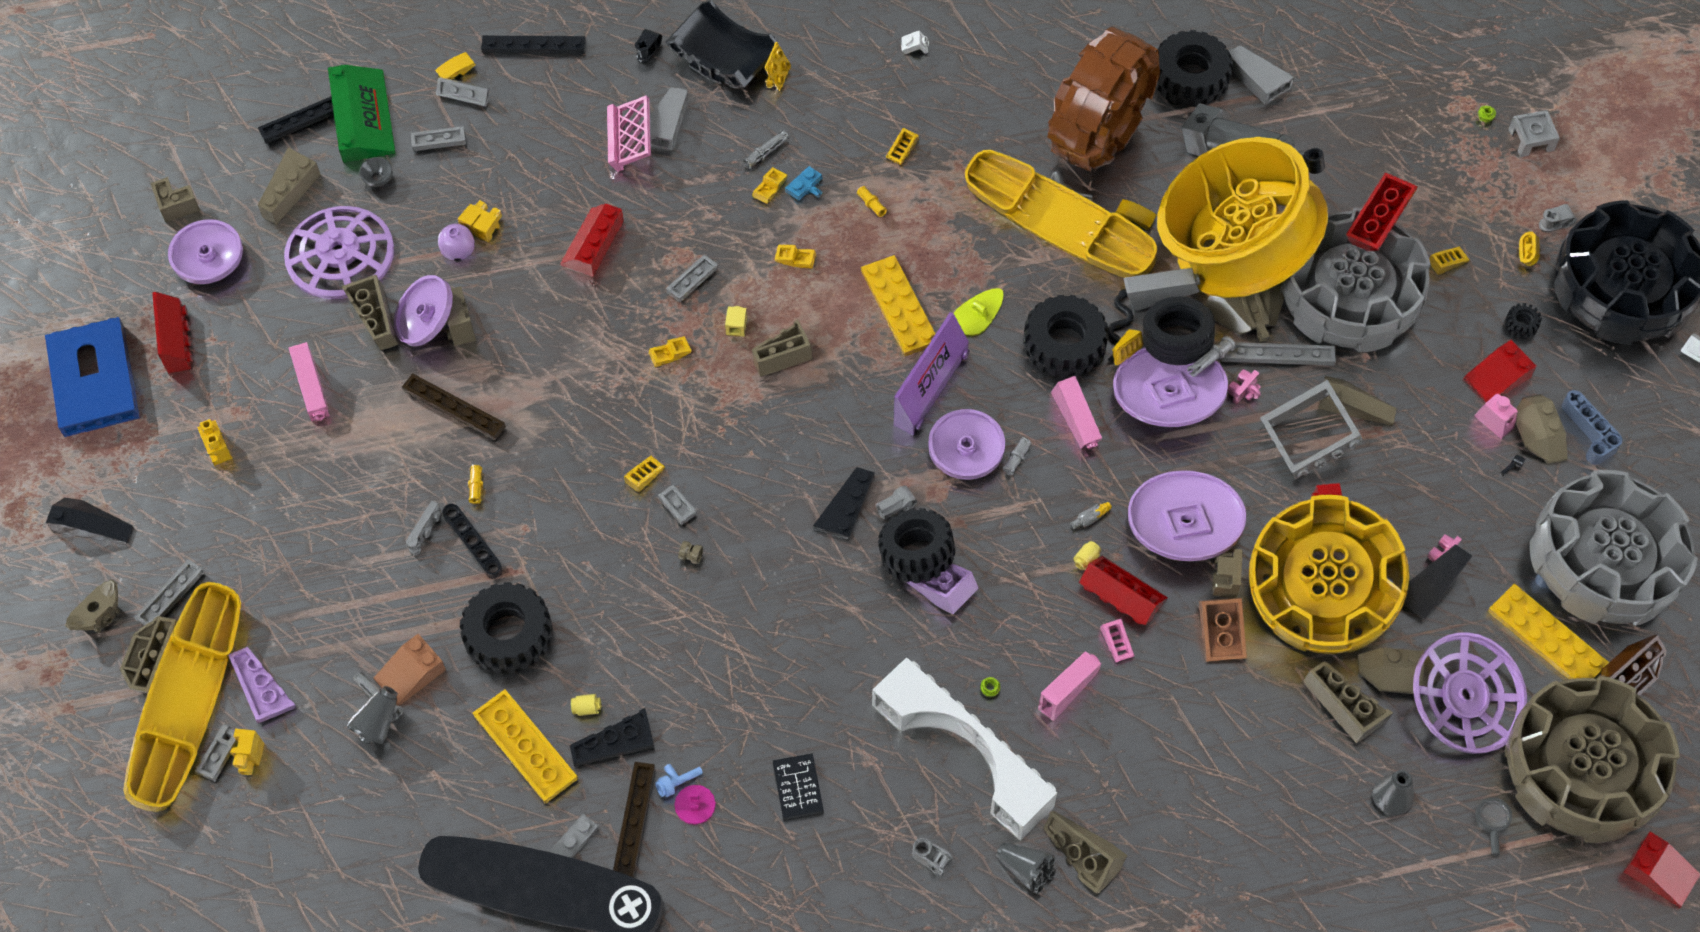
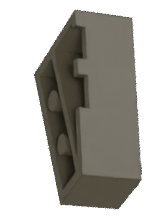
M462 287L452 288V307L445 325L449 326V329H446L448 339H453L454 346L476 341Z

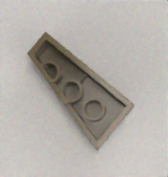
M288 147L258 203L263 218L276 225L320 177L321 174L317 162Z

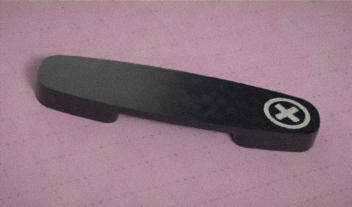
M438 836L431 839L425 845L419 860L418 872L420 878L430 888L476 906H484L535 921L586 930L588 932H655L661 923L664 902L654 886L605 867L547 851L482 839Z

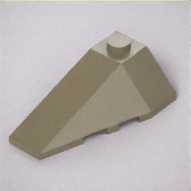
M1325 375L1324 381H1329L1349 416L1393 426L1397 408L1343 379ZM1330 395L1319 401L1318 409L1341 414Z

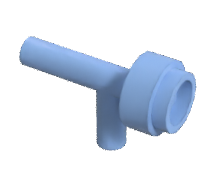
M667 764L664 770L668 776L665 775L655 782V786L661 797H668L675 794L674 787L702 775L703 772L698 767L678 776L672 765Z

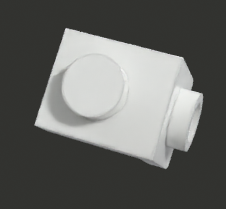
M920 30L902 37L901 51L904 54L918 49L924 54L928 53L929 40Z

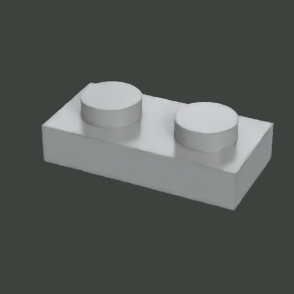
M674 485L658 495V499L681 525L697 515V511Z

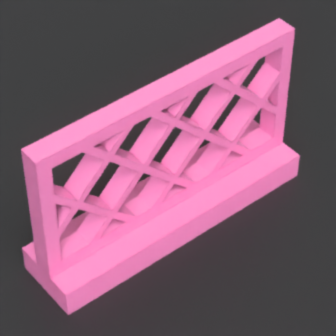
M647 95L618 107L614 104L607 106L608 164L617 172L624 170L623 166L651 156L650 107ZM644 103L640 111L636 110L640 104ZM630 109L625 117H623L622 111ZM633 113H637L633 121H630L629 119ZM641 117H644L643 122L639 126L637 124ZM627 122L630 123L627 129L623 131L624 125ZM634 127H637L635 133L633 135H630L629 133L632 131V129ZM644 131L643 137L640 140L637 139L640 133ZM627 136L630 137L629 141L624 146L623 141L626 139ZM634 141H637L638 143L634 149H630ZM642 145H644L645 151L637 153ZM627 151L631 152L627 158L623 159Z

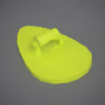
M996 288L984 291L956 309L954 315L966 336L980 335L989 327L1001 308L1003 290Z

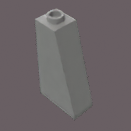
M1241 45L1229 50L1233 61L1232 72L1264 105L1292 88L1294 77Z
M670 87L651 113V147L674 150L689 102L688 90ZM644 131L638 136L639 140L643 137Z
M1192 268L1123 278L1127 295L1135 311L1152 307L1156 302L1166 298L1185 297L1198 293V285L1201 284L1199 275L1194 274Z

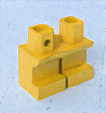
M479 200L475 205L469 204L458 217V223L466 226L473 236L475 234V237L489 243L494 230L500 227L499 220L502 214L497 208L487 212V204Z
M208 419L201 422L197 428L214 466L232 459L216 420L211 421Z
M235 729L233 737L238 742V746L230 751L234 757L233 766L238 768L239 774L252 775L253 767L260 765L265 743L255 730Z

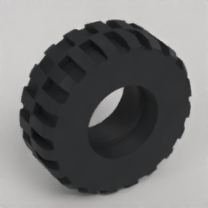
M1190 30L1188 32H1178L1176 35L1172 34L1167 37V40L1165 39L1160 43L1157 48L1159 51L1160 75L1156 88L1159 92H1162L1161 94L1166 99L1168 98L1171 102L1182 104L1185 107H1197L1199 103L1204 105L1210 104L1213 100L1219 99L1221 94L1225 93L1230 81L1233 61L1229 50H1226L1224 43L1218 41L1217 37L1210 36L1203 31L1196 32V30ZM1187 63L1196 64L1202 67L1205 72L1192 74L1183 71L1179 66Z
M1075 295L1049 297L1043 303L1039 302L1035 305V308L1028 314L1024 327V350L1026 355L1029 356V360L1032 364L1037 365L1039 370L1046 371L1051 376H1062L1061 378H1068V376L1078 377L1082 373L1086 374L1092 371V368L1098 366L1101 358L1104 357L1109 335L1108 324L1103 313L1098 311V307L1093 303L1090 304L1084 298L1080 299ZM1059 328H1069L1080 334L1082 340L1074 344H1061L1053 340L1049 334Z
M504 582L502 585H490V588L486 590L484 588L478 592L479 594L476 597L473 596L468 601L469 606L463 609V618L460 619V634L466 651L476 664H481V667L488 671L493 669L494 673L502 674L503 671H508L509 674L515 673V670H525L529 668L528 665L531 663L535 664L540 660L539 656L545 654L548 649L547 643L551 642L552 622L548 608L542 597L537 596L536 591L533 589H526L525 585L519 583L512 585L511 582ZM515 616L525 622L522 630L513 638L498 640L488 635L491 625L502 617Z

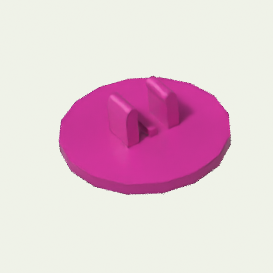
M691 785L679 792L674 806L676 814L682 821L687 824L697 825L711 818L715 811L716 803L714 795L709 789L701 785Z

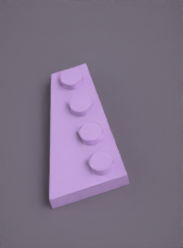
M248 647L228 655L257 724L296 708L292 700L287 697L283 689L278 686L273 677L263 668L262 664Z

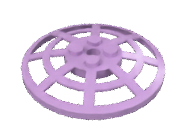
M352 206L327 208L307 217L293 230L285 247V266L293 282L306 293L325 299L348 298L344 290L316 288L320 278L326 280L343 279L344 285L351 283L350 277L360 273L369 265L377 270L375 274L381 280L391 266L394 257V243L387 225L372 212ZM344 211L360 213L355 218L348 216L333 217L332 215L334 212ZM325 215L326 219L316 223L308 231L301 230L311 221ZM367 216L375 219L385 233L373 234L370 227L362 222V220ZM334 221H349L350 224L346 228H336ZM328 225L329 230L321 235L313 233L320 226ZM359 225L368 235L357 237L352 231ZM296 236L303 237L299 249L300 255L290 259L289 251ZM307 240L316 241L315 249L305 252ZM387 240V253L383 263L380 264L372 259L376 251V241ZM370 242L367 256L360 252V243ZM337 245H341V246H342L341 249H337V250H334V249H333V248H334L335 246H337ZM317 255L321 263L315 269L309 264L307 259ZM355 259L362 261L357 267L348 271L347 265L351 264ZM302 262L306 270L313 274L309 285L296 275L292 266ZM328 266L339 268L341 273L329 274L324 273Z
M1469 632L1454 633L1432 643L1424 651L1417 663L1413 680L1415 703L1423 722L1434 736L1447 746L1470 754H1483L1506 745L1518 714L1527 704L1526 686L1516 662L1507 651L1496 642L1482 635ZM1461 640L1460 653L1449 654L1439 659L1434 651L1435 648L1446 642ZM1469 641L1485 646L1495 653L1497 657L1488 664L1482 658L1468 653ZM1429 656L1434 667L1429 674L1427 687L1420 686L1419 676L1424 660ZM1459 659V671L1450 674L1444 664L1451 660ZM1467 660L1480 665L1483 670L1479 674L1467 670ZM1502 663L1508 668L1513 678L1516 693H1504L1502 682L1495 671ZM1438 671L1445 679L1442 689L1433 688L1434 678ZM1489 675L1495 684L1497 693H1490L1484 681ZM1463 689L1469 693L1468 700L1463 697ZM1420 694L1427 695L1430 708L1437 718L1434 724L1429 721L1424 711ZM1433 696L1443 698L1446 709L1442 714L1439 713ZM1490 701H1497L1496 713L1491 718L1485 711ZM1505 702H1517L1515 719L1511 728L1507 731L1498 722L1503 715ZM1452 714L1462 719L1463 730L1447 722ZM1480 717L1487 725L1472 731L1470 719ZM1444 726L1451 732L1464 736L1467 747H1461L1449 741L1439 733V730ZM1492 729L1502 737L1490 746L1475 748L1473 737L1483 735Z

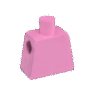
M1496 394L1474 416L1502 440L1515 428L1518 411L1510 404V400L1507 397Z

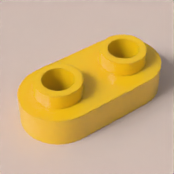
M1531 231L1524 233L1519 240L1520 261L1526 266L1534 265L1540 258L1539 237Z

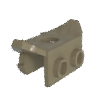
M111 579L103 582L100 586L98 585L70 613L65 626L69 630H93L96 633H101L105 626L112 623L116 615H120V610L117 608L118 583ZM99 605V608L95 612H92Z

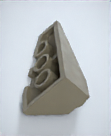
M1051 811L1043 827L1055 846L1060 848L1065 854L1068 864L1075 868L1080 881L1096 894L1100 893L1120 872L1128 856L1112 843L1055 811Z

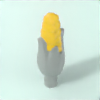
M1106 502L1100 505L1096 504L1092 508L1084 510L1078 515L1076 520L1070 523L1071 527L1076 529L1079 526L1085 527L1093 524L1098 519L1105 517L1104 514L1111 510L1112 505Z

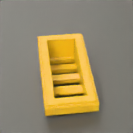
M902 128L886 158L902 165L919 141V136ZM903 143L907 146V148L901 146L900 144ZM899 148V149L903 150L904 153H901V152L897 151L896 149ZM893 153L901 156V158L898 159L892 155Z
M1460 246L1434 253L1429 258L1431 267L1437 275L1469 262V258Z
M1129 329L1112 349L1115 365H1120L1143 347L1141 331Z
M649 456L624 476V481L637 493H640L665 469V466L654 457ZM652 462L657 468L654 469L649 464ZM645 468H648L651 472L648 473Z

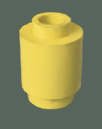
M1092 541L1085 543L1073 558L1075 566L1080 570H1086L1090 562L1100 557L1101 548L1099 545Z
M596 694L576 696V698H571L573 715L598 714V710H601L600 697L597 698Z

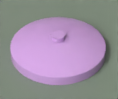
M200 220L185 226L173 237L168 248V260L175 274L181 279L194 284H209L225 278L235 270L243 254L242 242L236 230L229 224L219 220Z
M427 275L416 280L405 291L394 315V330L399 340L410 346H420L432 340L440 332L449 317L452 307V290L445 280L435 275Z
M961 409L945 414L933 425L929 434L928 449L933 463L943 473L957 479L971 480L986 476L1000 464L1005 451V437L999 424L989 415L977 410Z

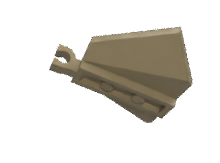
M1280 284L1266 291L1245 297L1223 298L1210 295L1205 306L1210 309L1216 322L1240 336L1256 329L1258 340L1260 343L1267 342V338L1270 337L1266 326H1276L1284 295L1280 292Z

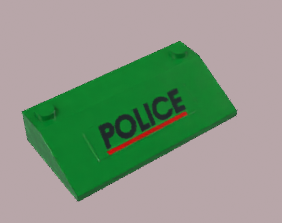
M352 65L328 67L338 148L343 163L396 154L383 69Z

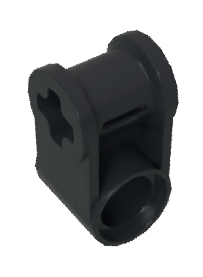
M648 29L642 31L641 36L635 43L638 61L648 62L661 45L662 34Z

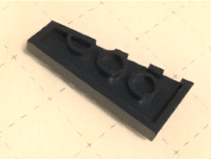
M856 467L813 525V530L850 541L875 477V472Z
M1455 544L1409 581L1403 605L1425 620L1470 561L1472 555Z
M643 708L639 710V713L631 717L629 715L623 718L621 722L613 726L609 725L603 731L597 734L593 733L571 744L570 750L574 767L654 748L646 709Z

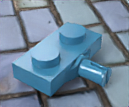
M808 166L785 187V191L798 201L809 193L819 198L822 195V191L817 189L816 185L823 179L822 174Z

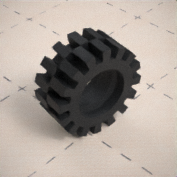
M1520 303L1516 307L1512 306L1505 319V327H1508V333L1512 331L1511 335L1514 337L1516 334L1519 339L1521 336H1523V339H1527V337L1531 338L1533 334L1535 335L1542 321L1541 313H1536L1538 310L1536 307L1532 309L1533 305L1530 304L1527 307L1526 303H1523L1522 306ZM1523 317L1530 322V324L1523 325L1519 323L1516 318Z

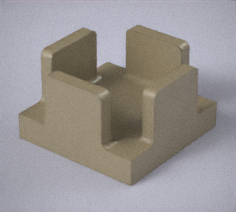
M1235 549L1234 553H1223L1216 556L1217 572L1213 573V596L1237 598L1241 586L1243 550Z

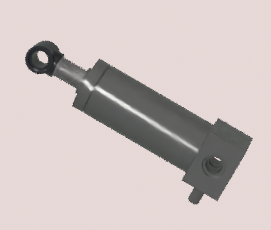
M1200 103L1182 126L1187 153L1198 156L1221 144L1252 137L1277 139L1291 145L1295 149V140L1291 136L1224 119L1221 108ZM1312 148L1307 151L1295 149L1302 155L1309 173L1318 174L1325 169L1324 155L1321 149Z

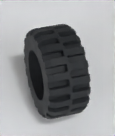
M913 508L907 512H899L898 516H892L889 519V523L886 522L878 536V546L883 566L894 578L898 580L901 578L904 582L909 583V581H913V583H920L923 580L925 582L931 581V578H937L941 575V572H945L954 560L956 549L951 526L945 520V517L932 510L926 511L924 508L915 510ZM914 541L931 542L920 550L911 551L903 549Z

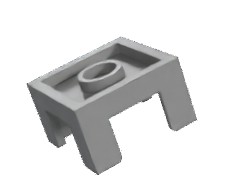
M1547 110L1513 116L1508 129L1511 135L1516 130L1521 140L1518 148L1520 157L1528 156L1532 147L1548 144L1546 152L1554 151L1560 139Z

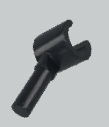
M1516 455L1511 463L1500 472L1501 475L1504 476L1514 466L1521 468L1526 459Z

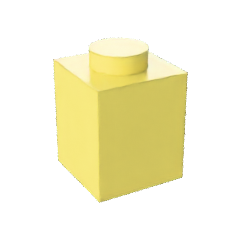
M728 306L725 322L726 335L745 336L746 308Z

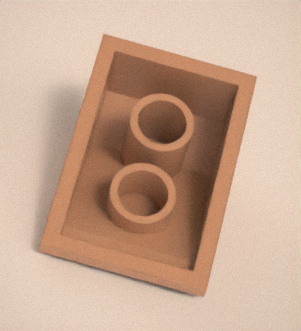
M1242 598L1199 601L1206 661L1247 658Z
M417 634L399 648L373 679L381 689L383 686L394 689L398 693L396 705L400 706L444 673L446 669L440 657Z

